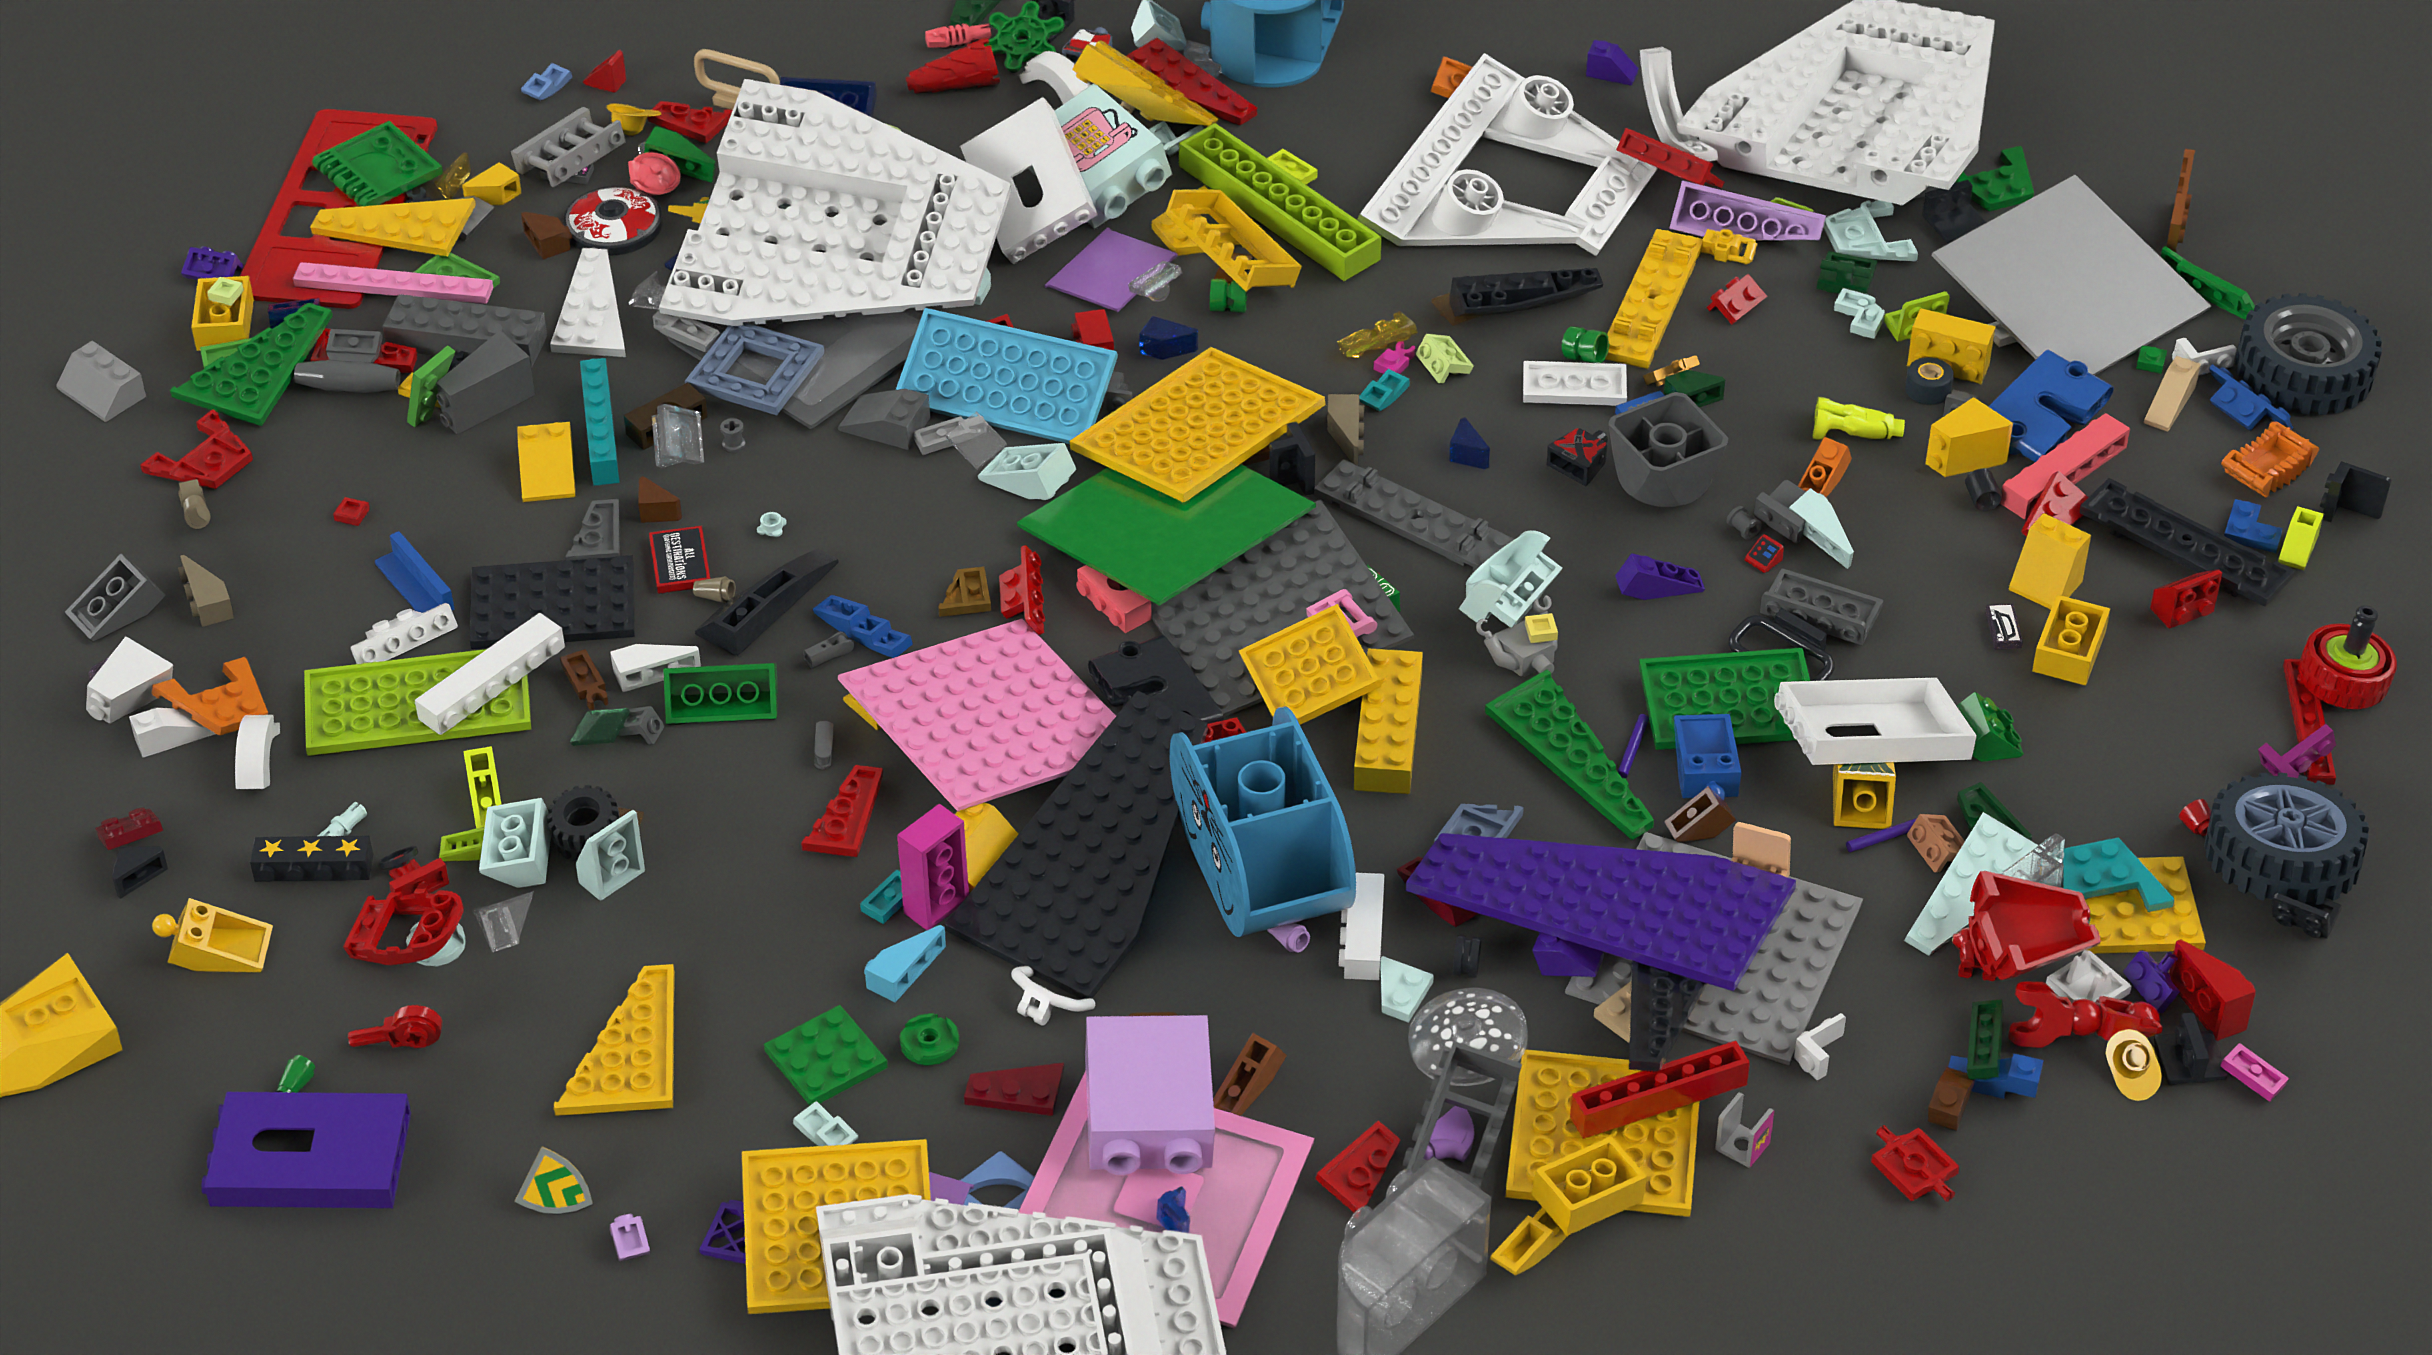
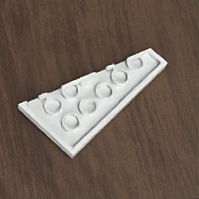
M582 249L550 343L551 352L626 357L606 249Z

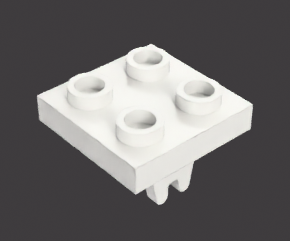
M2084 950L2080 957L2078 955L2075 956L2072 962L2049 975L2046 980V984L2058 996L2068 997L2071 1003L2076 999L2082 998L2096 1002L2100 996L2122 999L2130 994L2131 985L2090 950Z

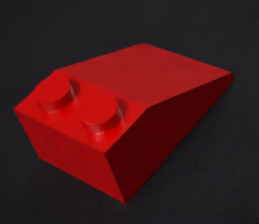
M2182 939L2177 940L2173 954L2176 955L2175 957L2178 960L2170 968L2169 975L2172 983L2180 991L2179 995L2204 1027L2208 1031H2213L2216 1041L2246 1031L2256 994L2253 984L2234 967Z

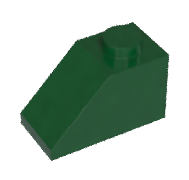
M1685 370L1665 377V396L1673 392L1684 393L1699 408L1724 399L1725 379L1723 377L1692 370Z

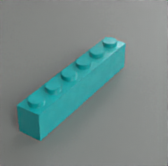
M606 358L580 361L593 485L620 483Z

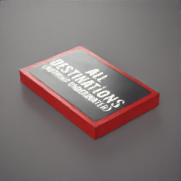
M702 526L649 533L658 593L693 589L695 581L710 579Z

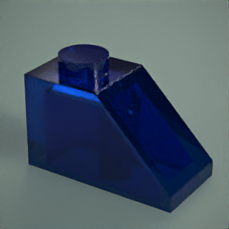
M1152 316L1139 333L1140 353L1164 360L1196 352L1198 350V329Z

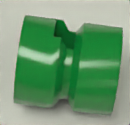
M1211 279L1210 311L1224 312L1229 308L1231 312L1246 313L1247 291L1234 280L1228 283L1226 279Z
M1570 326L1562 340V353L1567 359L1583 360L1588 363H1602L1609 350V337L1603 331H1588L1581 327Z

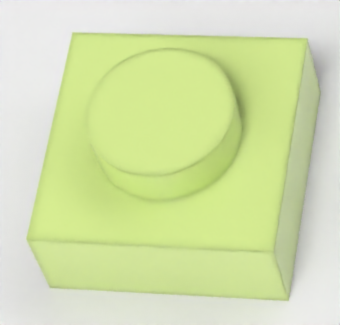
M220 277L207 292L208 298L211 301L231 306L244 291L242 282Z

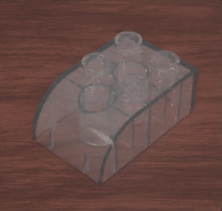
M1432 1157L1415 1173L1409 1169L1400 1172L1390 1184L1384 1201L1373 1210L1368 1206L1361 1207L1347 1223L1344 1233L1345 1238L1341 1244L1338 1256L1336 1330L1338 1355H1399L1487 1273L1491 1197L1435 1157Z

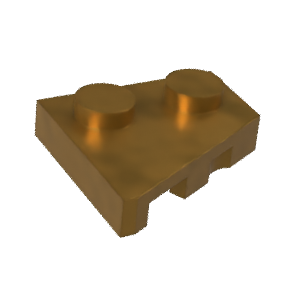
M984 566L957 569L953 577V583L949 585L946 591L944 602L938 606L939 617L991 611Z

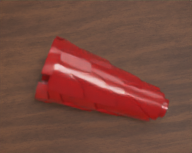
M988 37L981 38L968 44L967 47L953 51L947 56L925 63L924 66L910 71L909 76L905 77L908 90H914L915 94L930 91L934 93L954 88L964 89L974 86L982 87L999 84V77L993 79V76L999 73L991 45L984 46V44L989 43Z

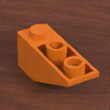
M1824 437L1798 487L1806 492L1811 488L1815 492L1827 497L1840 482L1852 460L1848 446Z

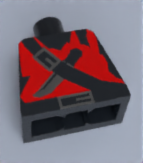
M1576 428L1548 445L1547 466L1587 486L1606 462L1608 437L1601 430L1590 434L1581 428Z

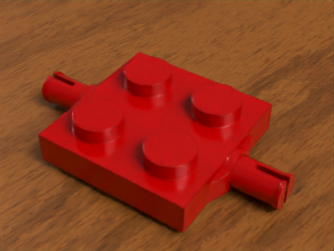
M1886 1125L1877 1130L1876 1135L1886 1143V1146L1872 1155L1871 1163L1911 1202L1931 1191H1936L1945 1202H1949V1200L1954 1198L1955 1192L1945 1182L1958 1174L1959 1165L1919 1127L1908 1134L1895 1136Z

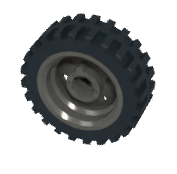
M2290 293L2282 294L2280 299H2276L2274 296L2267 298L2266 304L2259 302L2255 305L2254 311L2250 310L2248 312L2246 320H2244L2236 352L2235 365H2238L2236 371L2239 377L2244 376V382L2254 388V394L2257 396L2263 394L2271 401L2273 406L2277 403L2284 406V410L2290 412L2291 409L2301 410V414L2309 415L2310 411L2318 412V415H2327V412L2331 410L2335 413L2343 412L2345 406L2352 409L2357 406L2358 400L2363 402L2367 398V394L2371 392L2382 354V339L2380 336H2377L2378 330L2375 325H2368L2369 319L2365 315L2359 316L2356 314L2357 309L2352 306L2348 308L2342 306L2339 300L2329 301L2324 299L2322 295L2308 297L2307 293H2299L2298 296H2291Z

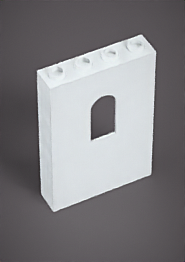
M1044 97L960 146L967 163L1011 183V193L996 238L1002 252L1013 264L1098 215L1055 111ZM1033 166L1043 190V198L1035 207L1027 208L1023 206L1012 178Z
M1937 678L1780 682L1779 692L1775 695L1774 703L1776 709L1781 713L1785 724L1791 729L1794 738L1797 739L1803 753L1807 755L1812 765L1972 759L1976 734ZM1874 725L1880 736L1833 737L1826 732V729L1832 726Z

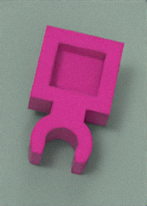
M1399 341L1396 344L1395 351L1387 349L1374 361V370L1384 374L1387 369L1401 374L1409 366V360L1415 356V346L1405 350L1404 341Z

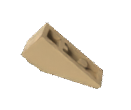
M2179 356L2174 358L2148 410L2144 424L2167 432L2169 431L2196 388L2200 363Z

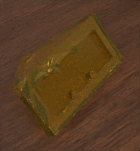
M463 152L434 181L446 200L453 199L471 173L468 153Z

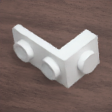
M2186 338L2176 340L2172 358L2174 360L2176 356L2200 363L2199 375L2210 373L2209 367L2212 364L2219 369L2221 367H2232L2237 349L2234 345L2197 353Z
M1842 1013L1824 1020L1821 1025L1811 1031L1803 1032L1796 1039L1794 1059L1799 1062L1804 1071L1809 1072L1816 1080L1827 1075L1829 1055L1822 1047L1844 1034L1846 1017Z

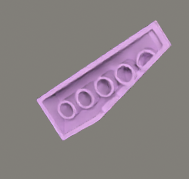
M1682 181L1670 229L1704 237L1707 229L1715 231L1728 229L1734 235L1740 234L1742 237L1754 240H1820L1826 215Z

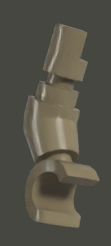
M198 480L179 483L180 490L178 494L181 506L184 509L186 523L195 529L205 527L210 521V512L205 503L203 490L199 486Z

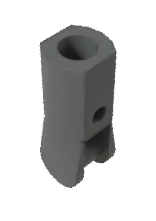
M837 632L827 640L804 650V660L812 669L833 658L850 653L854 648V642L849 639L847 640V635L844 632Z
M828 721L816 723L814 764L816 768L821 770L828 769L831 766L834 724Z

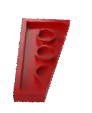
M325 328L318 338L311 362L329 360L326 348L330 329ZM385 342L383 345L381 344L379 357L374 361V364L399 369L400 373H412L418 357L416 348Z
M854 766L840 786L839 794L834 800L831 799L826 806V812L823 817L817 819L809 837L806 836L801 842L803 851L858 857L883 779V768Z

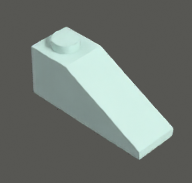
M1810 488L1789 509L1805 519L1803 534L1848 569L1851 566L1854 551L1831 503H1829L1824 495Z

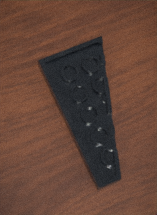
M1632 960L1629 1070L1660 1071L1707 983Z

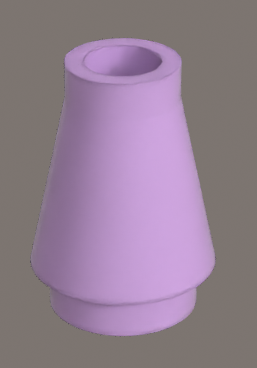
M1295 923L1267 930L1289 952L1303 951L1310 940V934L1306 928Z

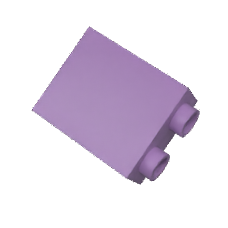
M1207 1015L1087 1017L1085 1062L1090 1170L1106 1169L1115 1175H1127L1135 1172L1137 1169H1168L1176 1174H1189L1199 1168H1212L1215 1124Z

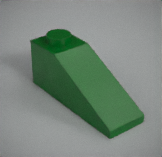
M657 126L654 127L645 142L644 153H661L677 164L680 173L707 182H713L715 160L679 133Z

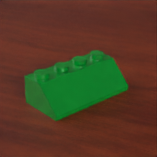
M776 663L663 668L666 724L777 718L778 688Z

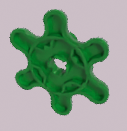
M1035 1L1026 2L1022 6L1021 13L1016 17H1007L1001 12L993 13L989 17L990 25L997 29L998 33L994 38L989 39V43L984 44V46L991 45L993 55L1006 54L1005 67L1012 73L1018 72L1021 69L1022 63L1030 60L1032 56H1038L1047 51L1056 52L1055 47L1047 43V39L1050 36L1061 33L1064 28V21L1060 17H1053L1048 20L1039 19L1037 17L1039 5ZM1020 36H1028V37H1027L1028 40H1027V39L1017 40V39H1018V37H1020Z

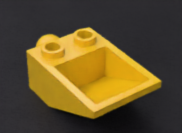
M191 898L188 899L178 924L168 914L158 915L152 923V928L156 935L160 937L175 935L168 963L193 971L261 972L273 927L271 924Z

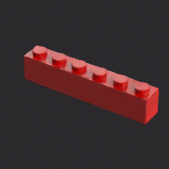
M1737 1041L1729 1042L1665 1063L1659 1072L1640 1071L1572 1093L1570 1118L1581 1137L1585 1139L1746 1086L1750 1061Z

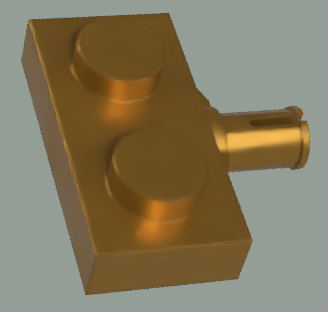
M1697 355L1686 359L1674 360L1671 365L1643 375L1646 385L1655 382L1657 386L1665 384V377L1685 370H1692V367L1700 363Z

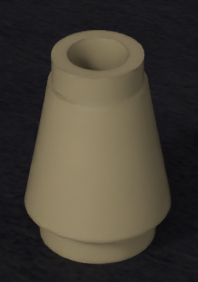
M726 576L695 581L693 593L696 597L726 603L735 596V583L733 579H728Z

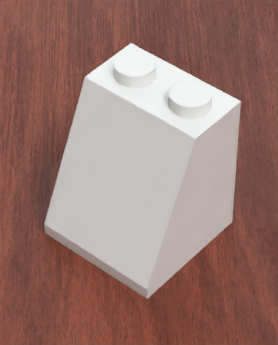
M125 636L87 685L86 710L93 718L97 720L103 719L109 724L157 699L151 694L152 686L172 679L173 664Z

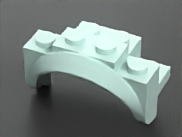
M1525 531L1518 538L1497 551L1479 566L1466 581V599L1459 609L1475 622H1478L1480 619H1488L1493 614L1511 628L1518 624L1532 608L1535 599L1538 598L1539 600L1545 589L1562 570L1561 566L1541 552L1550 540V537L1538 531Z

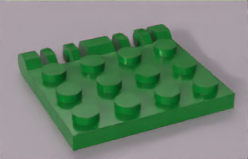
M390 121L317 154L312 160V165L316 169L327 175L330 181L347 194L348 197L353 198L360 207L381 205V203L389 201L443 174L442 165Z

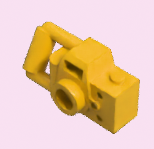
M1707 229L1702 240L1701 252L1714 255V260L1726 262L1730 260L1749 264L1753 261L1757 243L1754 239L1742 237L1740 234L1734 235L1728 229L1721 231ZM1744 243L1747 244L1744 253V257H1741L1739 255Z

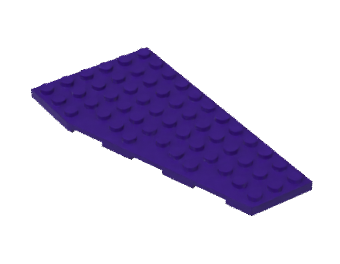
M1441 833L1406 882V891L1551 936H1557L1567 941L1730 991H1735L1796 888V880L1711 855Z

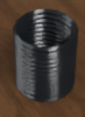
M1982 468L1968 474L1965 484L1975 508L1981 511H1988L1997 507L2002 500V495L1992 472Z

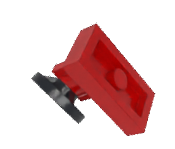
M416 846L395 851L379 861L381 868H394L389 871L390 876L393 878V881L389 882L391 893L401 891L402 895L414 894L415 889H426L430 894L448 885L449 879L446 864L441 858H438L421 867L415 859L409 860L419 853Z

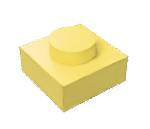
M1552 613L1525 616V627L1530 643L1558 639V631Z

